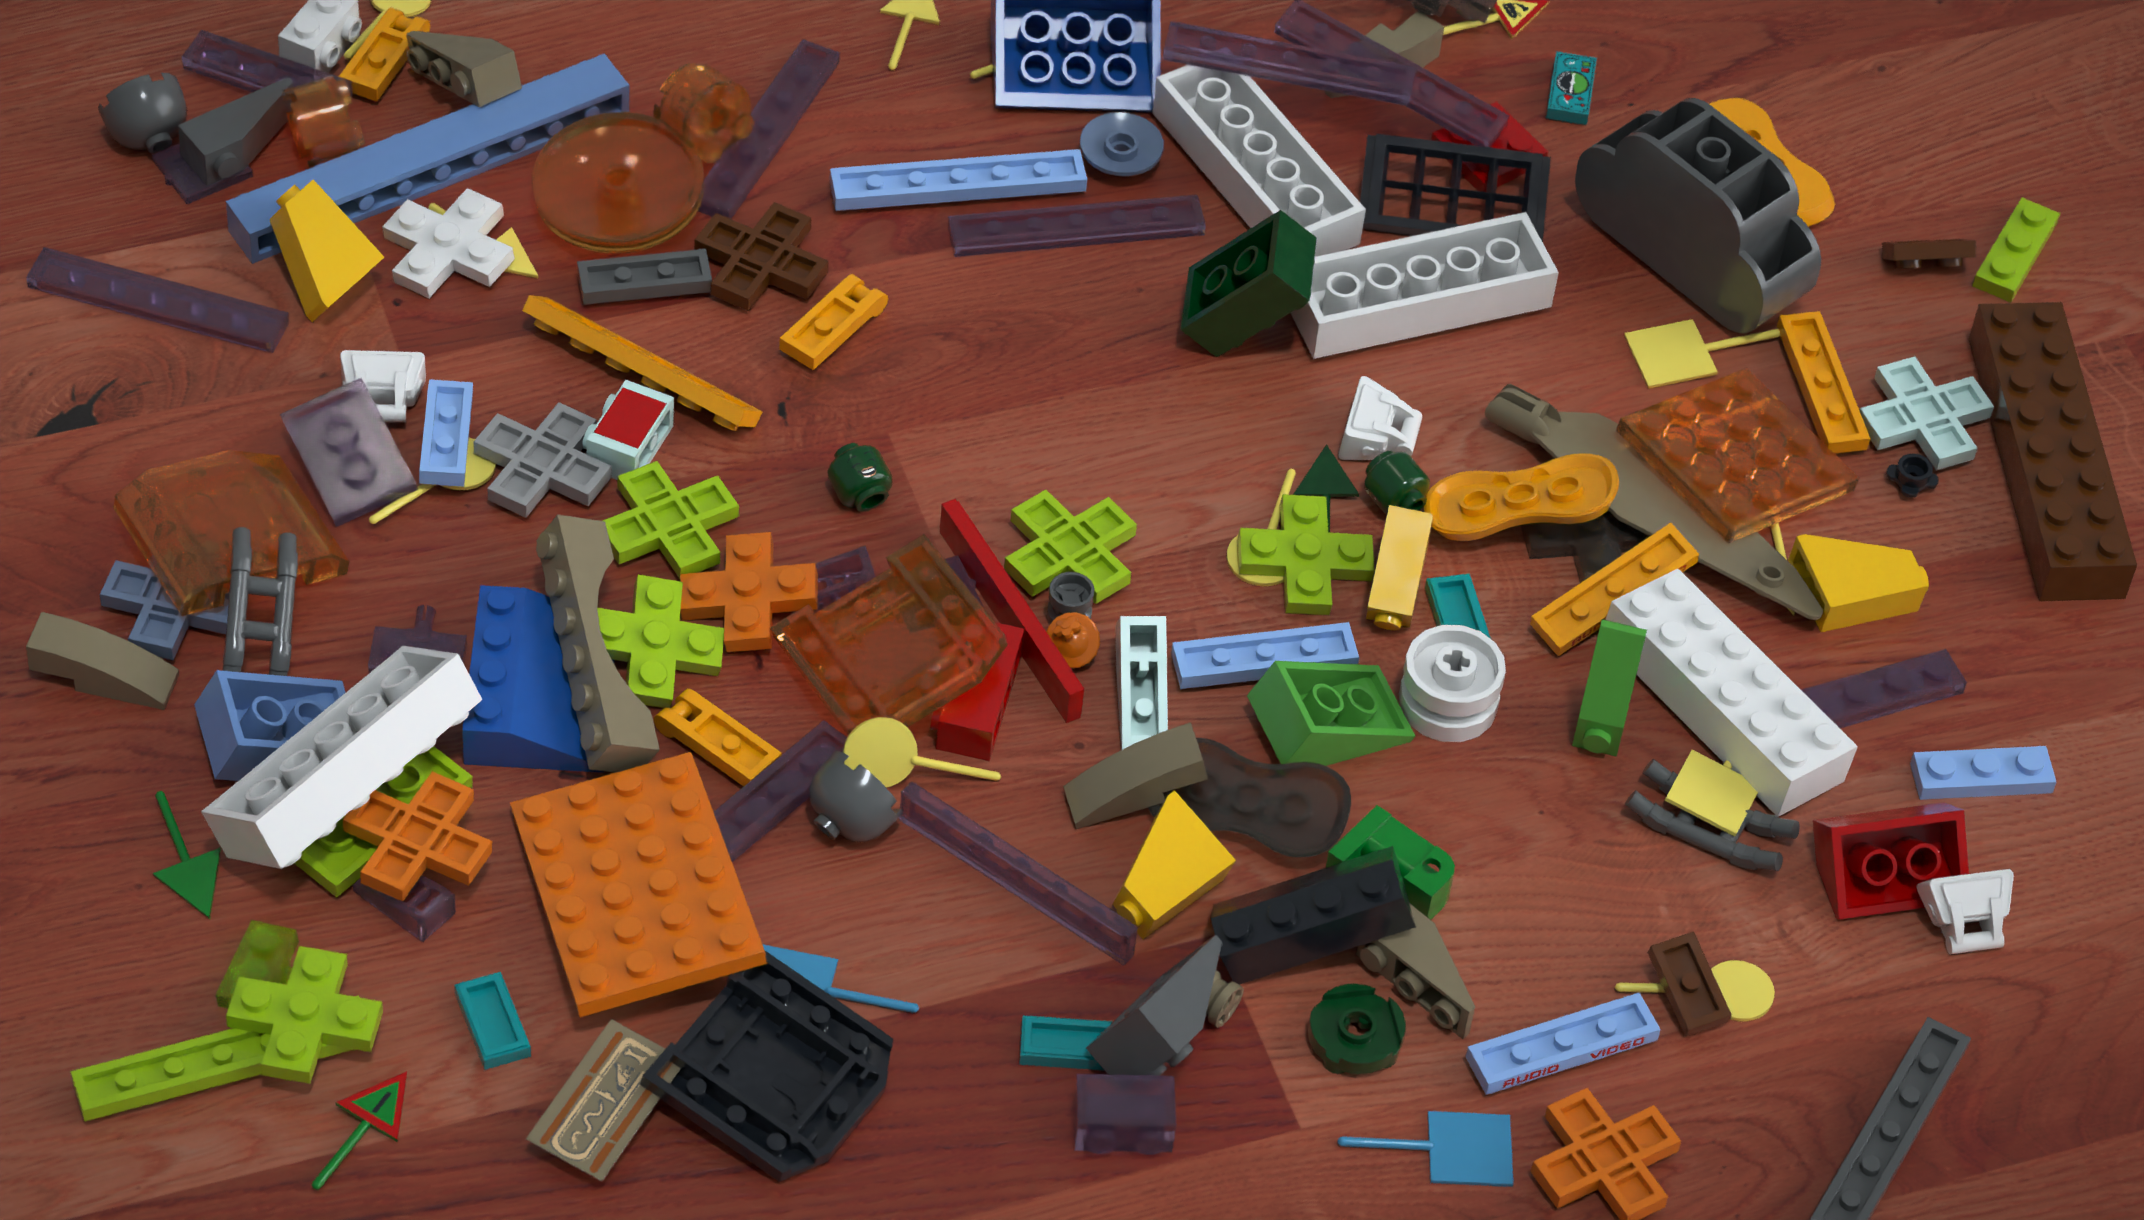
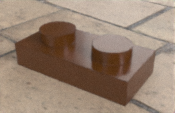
M1945 239L1882 242V259L1896 261V268L1922 267L1921 259H1937V266H1962V258L1976 257V240Z
M1694 931L1650 946L1648 950L1649 958L1685 1037L1729 1022L1732 1014Z

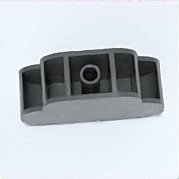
M1686 98L1665 112L1657 110L1646 111L1592 145L1580 155L1575 174V187L1579 200L1589 217L1600 228L1729 330L1737 333L1751 332L1815 287L1821 269V253L1812 231L1797 216L1799 194L1790 171L1776 155L1707 102L1697 98Z

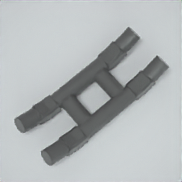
M238 527L232 532L231 580L222 671L241 672L245 639L272 641L269 675L287 676L291 659L295 581L298 567L297 537L293 533H282L279 535L276 579L249 576L252 561L251 531L245 527ZM248 594L276 597L274 623L246 620Z
M1652 759L1642 772L1659 785V789L1667 795L1678 776L1677 773L1669 771L1655 759ZM1636 790L1625 802L1629 809L1642 818L1641 821L1655 831L1665 835L1667 833L1726 858L1730 860L1729 863L1751 870H1758L1760 868L1779 871L1782 866L1783 857L1779 852L1760 850L1759 847L1747 846L1740 842L1737 843L1744 828L1758 836L1770 838L1779 836L1792 839L1798 837L1800 824L1797 820L1777 818V815L1765 814L1758 810L1752 811L1749 809L1745 811L1747 815L1735 837L1723 830L1720 835H1717L1694 825L1698 817L1682 809L1678 816L1675 817V814L1663 809L1657 803L1653 804Z

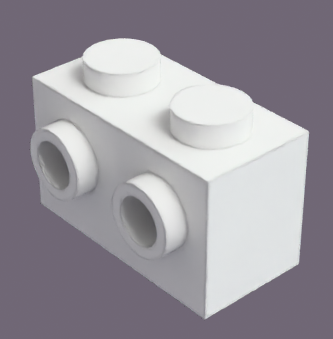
M308 0L278 35L280 71L318 86L360 36L362 21L359 18L358 0Z

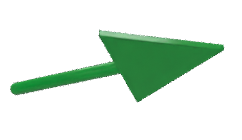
M158 791L156 799L181 863L152 874L210 919L221 848L190 858L165 793Z

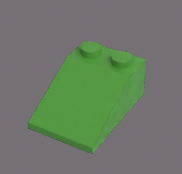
M1274 661L1247 694L1257 719L1261 723L1282 767L1321 768L1409 743L1415 738V734L1379 665Z

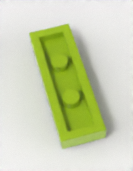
M2021 198L1976 273L1972 287L2011 303L2056 227L2060 213Z

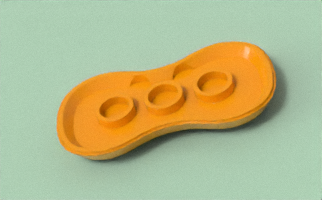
M1728 98L1709 103L1784 163L1796 183L1799 194L1797 216L1807 226L1817 224L1832 214L1835 202L1826 179L1815 169L1793 156L1782 145L1771 119L1761 107L1741 98Z
M1584 453L1565 455L1535 467L1517 471H1465L1445 477L1434 484L1426 494L1427 502L1424 505V512L1433 514V529L1443 537L1455 541L1477 540L1510 527L1530 523H1583L1596 519L1608 511L1618 492L1619 477L1617 469L1610 460L1599 455Z

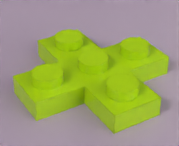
M658 461L617 476V488L632 509L603 521L606 523L613 557L619 565L657 549H660L679 578L680 574L698 573L720 564L721 552L706 530L738 518L739 505L718 475L679 491Z
M1047 490L1011 509L1010 521L1031 542L1006 556L1004 569L1032 597L1050 587L1054 577L1065 572H1077L1087 576L1092 581L1095 588L1093 598L1095 604L1130 584L1131 571L1110 551L1136 536L1137 524L1109 497L1075 517Z
M1282 494L1280 502L1281 530L1240 528L1239 574L1283 576L1285 613L1330 615L1332 608L1331 579L1372 581L1375 569L1372 535L1328 532L1326 497Z
M638 575L634 584L632 613L597 607L600 631L611 659L628 662L626 683L644 705L670 708L674 694L675 670L713 676L719 675L722 667L724 628L680 621L683 582Z
M299 946L287 985L239 976L226 1014L227 1027L270 1034L261 1063L263 1076L310 1084L323 1044L371 1052L383 1015L382 1001L339 994L348 966L347 954Z

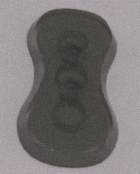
M1196 738L1208 779L1163 793L1166 800L1169 794L1176 791L1210 831L1226 830L1242 833L1258 840L1273 851L1290 857H1311L1329 850L1342 835L1351 810V793L1347 782L1341 775L1327 766L1312 762L1260 763L1247 759L1227 746L1206 738ZM1163 803L1148 807L1154 818Z

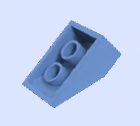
M216 670L194 704L214 778L233 781L242 779L346 692L343 682L339 680Z

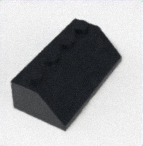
M1393 846L1213 904L1211 915L1214 933L1222 941L1220 957L1232 981L1239 985L1416 927Z

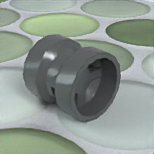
M1065 572L1054 577L1049 589L1050 602L1047 609L1049 625L1056 617L1064 613L1077 612L1091 619L1095 588L1087 576L1077 572Z

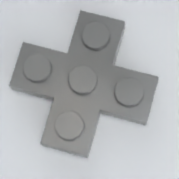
M558 402L539 427L533 430L497 413L474 440V454L504 467L488 487V500L525 518L549 489L589 506L612 478L611 465L581 452L584 435L592 423L597 424V419Z

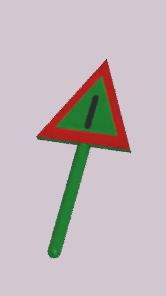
M407 1071L336 1102V1106L362 1122L311 1184L313 1189L318 1190L322 1187L370 1126L392 1140L398 1141Z

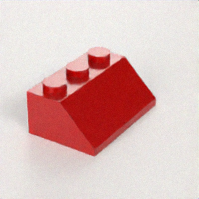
M1943 802L1813 820L1816 866L1837 919L1925 908L1917 891L1919 883L1935 878L1969 874L1965 814L1963 809Z

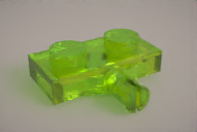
M251 920L215 994L218 1007L229 1008L239 976L287 985L292 970L290 959L299 942L297 930Z

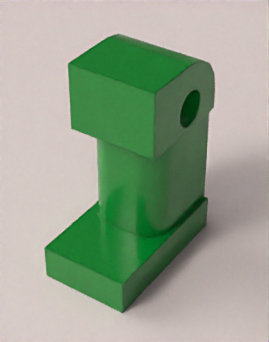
M1376 805L1328 852L1326 868L1393 846L1409 903L1431 920L1449 900L1455 870L1453 859L1437 845L1434 846L1392 817V814ZM1427 864L1436 865L1439 868V871L1437 872Z

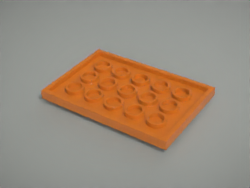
M691 752L510 802L512 815L579 1017L767 964L764 947Z

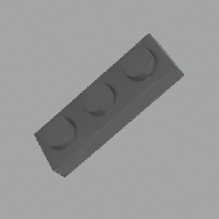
M706 249L577 261V274L583 305L711 292L712 276Z

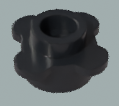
M1911 453L1902 456L1898 461V465H1890L1886 471L1887 478L1895 481L1901 489V493L1907 497H1916L1920 491L1926 488L1934 489L1939 482L1938 476L1932 473L1933 467L1931 462L1919 454Z

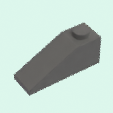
M290 77L282 79L178 125L180 155L207 186L244 170L295 113L294 83Z

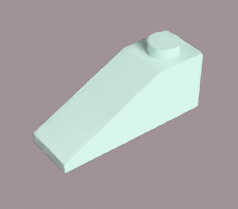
M1120 616L1115 626L1116 679L1121 750L1168 730L1166 616Z

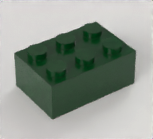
M1279 210L1190 266L1180 330L1214 356L1219 357L1230 349L1241 346L1245 340L1261 330L1270 328L1276 321L1292 311L1303 308L1310 301L1317 237L1282 210Z

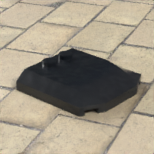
M765 951L767 964L730 974L727 978L726 986L676 1044L671 1042L642 1075L640 1085L781 1182L828 1162L881 1098L887 1083L889 1058L894 1038ZM672 1062L681 1069L672 1082L668 1083L660 1075Z

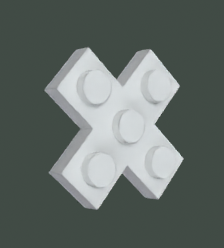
M469 188L460 195L443 215L407 199L382 226L385 239L410 250L392 270L394 282L427 298H430L454 271L490 287L514 260L512 247L486 236L504 216L503 205Z

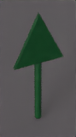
M1326 444L1293 495L1326 497L1328 532H1330L1331 497L1359 496V493Z

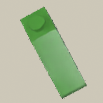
M1604 619L1601 620L1572 746L1586 749L1593 753H1603L1617 757L1647 633L1646 629Z

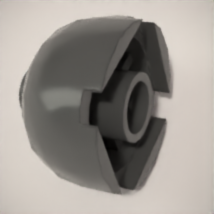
M161 73L164 80L153 82L150 75L140 76L123 83L106 95L109 104L105 108L99 104L98 110L106 129L116 142L128 149L137 151L148 150L150 153L163 151L172 145V139L179 134L178 125L186 122L187 105L176 76L169 73Z
M835 750L812 778L809 789L810 803L818 814L814 823L832 840H835L838 835L852 842H867L875 839L889 829L903 814L902 809H891L897 800L871 772L861 764L852 770L843 763L849 756Z

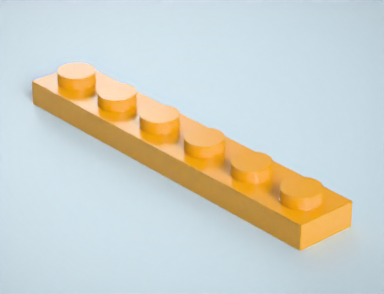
M528 296L522 311L536 318L534 322L536 327L554 335H558L559 331L571 337L569 344L590 354H593L596 350L606 355L605 363L625 373H629L630 369L643 375L641 379L643 384L660 392H665L667 388L679 394L677 402L690 409L701 411L703 407L715 414L713 421L723 427L737 431L739 426L756 427L762 414L761 410L548 297Z

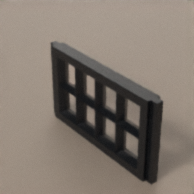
M1385 134L1368 135L1360 203L1366 209L1363 228L1367 231L1415 236L1463 226L1456 224L1458 199L1459 197L1486 200L1483 221L1494 219L1495 201L1522 204L1521 213H1527L1543 242L1551 157L1538 153ZM1389 153L1416 156L1413 183L1387 180ZM1426 157L1453 160L1450 188L1423 184ZM1462 162L1489 165L1486 192L1460 189ZM1499 166L1526 169L1523 197L1496 193ZM1386 188L1412 191L1410 218L1383 215ZM1422 192L1449 195L1446 223L1419 220Z

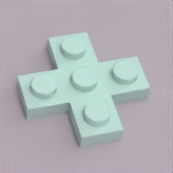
M1915 356L1877 367L1874 379L1889 400L1860 408L1870 440L1877 450L1916 440L1936 470L1974 460L1977 446L1963 426L1991 418L1994 405L1974 376L1935 386Z

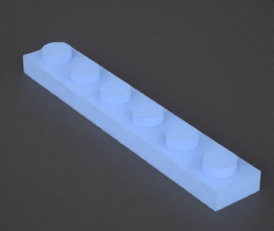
M1077 149L830 168V185L835 211L1083 192L1087 188V176L1081 151Z

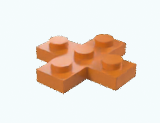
M771 532L727 535L725 570L680 574V581L683 582L680 610L682 621L724 617L726 652L772 649V613L818 609V573L816 563L773 566V539Z
M432 771L409 804L374 790L370 794L367 803L358 809L349 811L343 819V831L378 846L360 872L361 884L403 902L426 868H429L469 886L492 853L491 840L457 826L474 801V789Z
M1587 1087L1547 1106L1545 1118L1566 1146L1533 1161L1531 1173L1557 1209L1596 1190H1599L1620 1220H1640L1666 1207L1668 1195L1648 1170L1647 1166L1677 1153L1681 1140L1655 1105L1613 1123Z

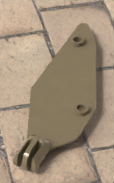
M1511 383L1507 384L1486 407L1485 417L1490 422L1528 442L1539 443L1554 458L1584 453L1599 455L1610 460L1618 472L1619 488L1608 510L1618 520L1649 536L1671 522L1699 553L1698 562L1808 619L1818 620L1822 617V607L1796 568L1674 452L1665 450L1660 443L1649 440L1598 413L1558 412L1550 403Z

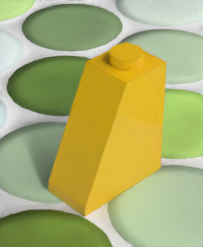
M314 179L301 190L295 184L276 200V203L281 208L269 219L305 314L311 322L317 319L384 258Z
M1389 505L1366 619L1374 620V625L1387 630H1400L1401 626L1408 628L1411 626L1433 520V514Z
M1803 534L1796 537L1788 558V562L1796 568L1823 609L1822 617L1815 620L1820 632L1917 612L1929 588L1927 573L1922 566H1918L1911 550Z
M1173 791L1167 796L1156 814L1112 905L1116 908L1122 923L1129 929L1135 930L1143 940L1222 882L1236 860L1178 793Z

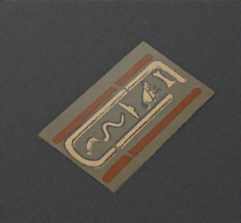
M611 1019L526 1139L602 1181L660 1099L642 1087L640 1083L642 1075L665 1048ZM671 1062L660 1077L671 1083L681 1068Z

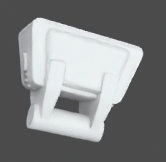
M342 351L340 354L341 374L346 397L362 391L378 422L406 423L407 406L410 407L416 404L426 381L424 354L420 352Z
M1362 376L1359 379L1338 457L1341 460H1373L1376 456L1386 451H1392L1393 453L1406 452L1412 456L1422 421V413L1412 409L1404 401L1400 400L1396 394L1375 381Z
M2004 869L1935 878L1917 885V891L1932 923L1935 926L1941 927L1946 939V949L1950 955L2004 947L2002 926L2003 919L2010 911L2014 878L2012 870ZM1979 921L1982 929L1981 932L1964 934V923Z

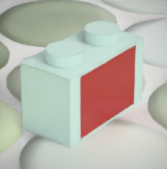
M625 380L617 394H610L607 398L598 423H592L588 427L582 444L583 448L587 450V455L611 465L612 478L616 480L619 475L650 464L673 428L674 397Z

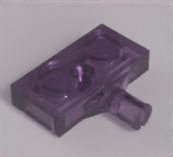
M420 605L416 609L417 613L413 629L375 626L368 662L369 673L402 646L457 653L464 664L467 651V635L432 631L436 610L427 605L425 616L424 605Z

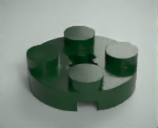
M1345 984L1327 991L1323 995L1322 1001L1316 1007L1314 1005L1310 1014L1308 1037L1313 1050L1322 1059L1323 1066L1329 1072L1334 1074L1345 1072L1368 1074L1383 1068H1389L1396 1063L1399 1051L1403 1045L1406 1023L1401 1008L1393 999L1389 997L1387 1002L1383 997L1375 995V988L1367 985ZM1355 1022L1358 1023L1360 1029H1368L1369 1031L1365 1032L1364 1035H1354L1347 1030H1349L1350 1023Z

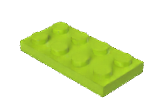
M433 746L428 751L412 758L403 766V771L399 776L391 781L384 782L376 790L409 804L432 771L470 788L473 787L472 775ZM345 816L336 822V827L330 834L316 839L302 851L301 858L294 863L336 897L361 878V870L378 848V846L344 832L343 819Z

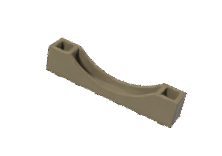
M557 514L536 540V551L543 567L545 590L552 606L554 629L559 636L563 654V668L568 675L572 693V707L577 714L581 732V745L585 750L589 769L620 772L648 764L660 750L651 711L632 692L619 674L607 652L600 631L597 610L599 587L606 569L614 559L605 521Z

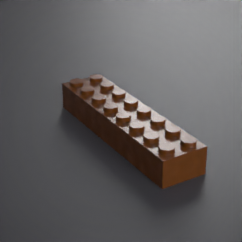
M2062 302L1979 304L1968 339L1982 390L1994 405L1990 420L2039 601L2125 599L2137 568V562Z

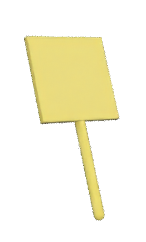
M1690 319L1624 333V337L1648 389L1717 375L1718 371L1711 359L1710 351L1780 337V330L1773 329L1704 344L1694 320Z
M1691 750L1665 801L1735 837L1747 815L1745 811L1750 809L1758 792L1741 774L1731 770L1732 765L1728 760L1721 765Z

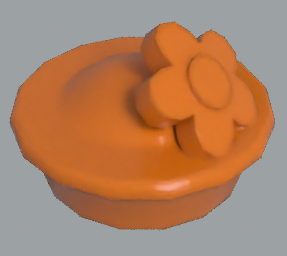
M1077 612L1064 613L1056 617L1046 631L1070 668L1085 666L1097 655L1100 647V633L1096 624L1088 616Z

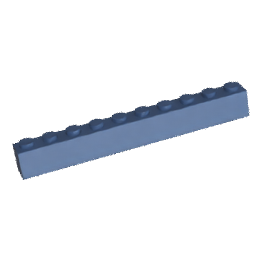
M605 54L582 61L574 66L522 85V89L484 106L469 105L451 114L433 119L410 130L395 134L374 144L356 149L351 153L325 163H320L315 167L227 200L228 231L252 264L282 252L269 219L281 208L276 203V200L294 184L301 190L314 179L353 223H357L400 206L407 199L412 201L629 115V84Z

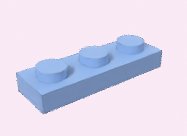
M429 379L419 484L464 487L473 382Z
M2046 746L1913 752L1910 762L1920 800L2053 793L2057 783Z

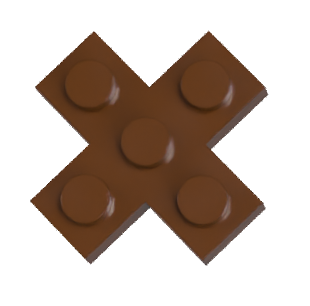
M773 202L754 228L715 213L694 240V250L706 249L707 257L725 264L711 282V295L749 311L769 284L808 299L828 273V260L798 248L799 244L811 230V217L776 202Z

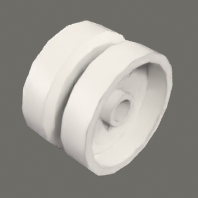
M1440 625L1422 632L1412 641L1406 654L1404 675L1399 690V705L1410 726L1422 735L1441 742H1463L1479 737L1492 726L1498 711L1500 692L1506 674L1504 656L1493 640L1481 631L1463 625Z

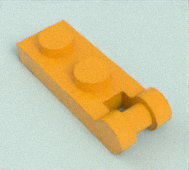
M390 7L340 74L339 88L378 101L408 59L407 51L410 49L406 34L411 31L429 32L430 21L418 16L414 19L405 17L403 11Z
M853 274L848 275L780 337L779 350L814 370L872 316H879L888 303V295L877 288L870 290L864 286L865 283L862 279Z
M685 689L676 697V704L672 708L665 707L654 716V724L660 733L668 738L675 737L750 792L782 763V752L692 689ZM687 718H690V719H694V720H692L691 722H689V721L686 720V719H687Z

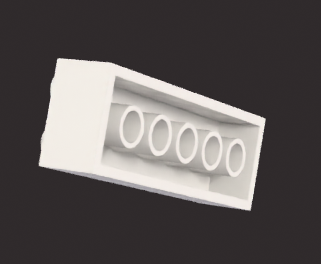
M1227 50L1156 77L1152 113L1250 228L1277 211L1282 210L1317 237L1315 257L1345 251L1360 244L1366 211L1364 206Z
M1524 212L1317 256L1314 258L1315 264L1313 267L1310 301L1303 308L1292 311L1291 315L1313 359L1550 308L1552 307L1559 272L1527 213Z
M1679 569L1611 601L1606 620L1647 630L1637 670L1639 678L1723 762L1728 760L1731 763V770L1741 774L1758 792L1757 797L1777 817L1845 781L1858 746Z
M402 646L201 812L227 858L279 869L288 867L298 861L302 856V851L316 839L330 834L335 829L336 822L349 811L358 809L367 803L370 794L380 785L399 776L403 771V766L412 758L431 749L436 743V738L449 727L463 722L469 715L468 711L476 706L482 698L459 654Z

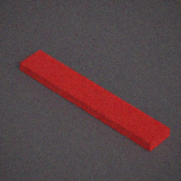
M955 498L942 503L940 534L999 623L1024 629L1022 657L1064 721L1069 723L1081 718L1084 687L960 502Z

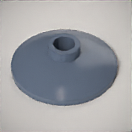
M1114 112L1100 115L1084 127L1080 136V149L1087 162L1096 169L1111 175L1132 176L1144 173L1153 168L1160 161L1163 154L1164 141L1158 128L1147 119L1131 113Z

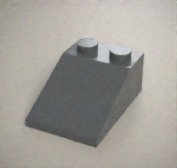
M1217 935L1210 938L1163 973L1086 1047L1123 1092L1138 1081L1144 1087L1148 1086L1167 1069L1164 1065L1165 1062L1173 1068L1194 1050L1188 1042L1203 1029L1222 941Z

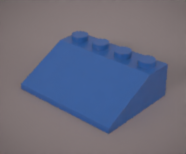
M991 0V52L995 108L1152 113L1156 77L1161 76L1160 0Z
M480 585L469 675L482 700L468 711L469 715L463 721L464 765L604 773V771L589 769L586 753L581 745L580 727L576 711L572 707L571 688L567 672L563 668V654L559 636L554 629V615L549 596L528 588Z

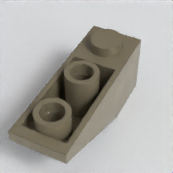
M411 31L406 34L410 49L407 51V58L411 68L416 73L478 107L522 89L514 50L493 39Z
M1410 904L1416 925L1415 928L1357 947L1356 955L1361 958L1368 969L1380 973L1394 984L1406 999L1414 1000L1428 1011L1440 1026L1452 1030L1460 1038L1464 1039L1470 1033L1475 1005L1435 923Z

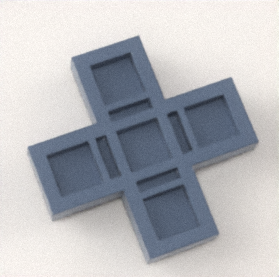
M174 537L160 570L115 560L100 592L101 606L139 614L128 637V641L165 659L174 660L189 626L226 634L230 586L209 582L219 560L218 546Z

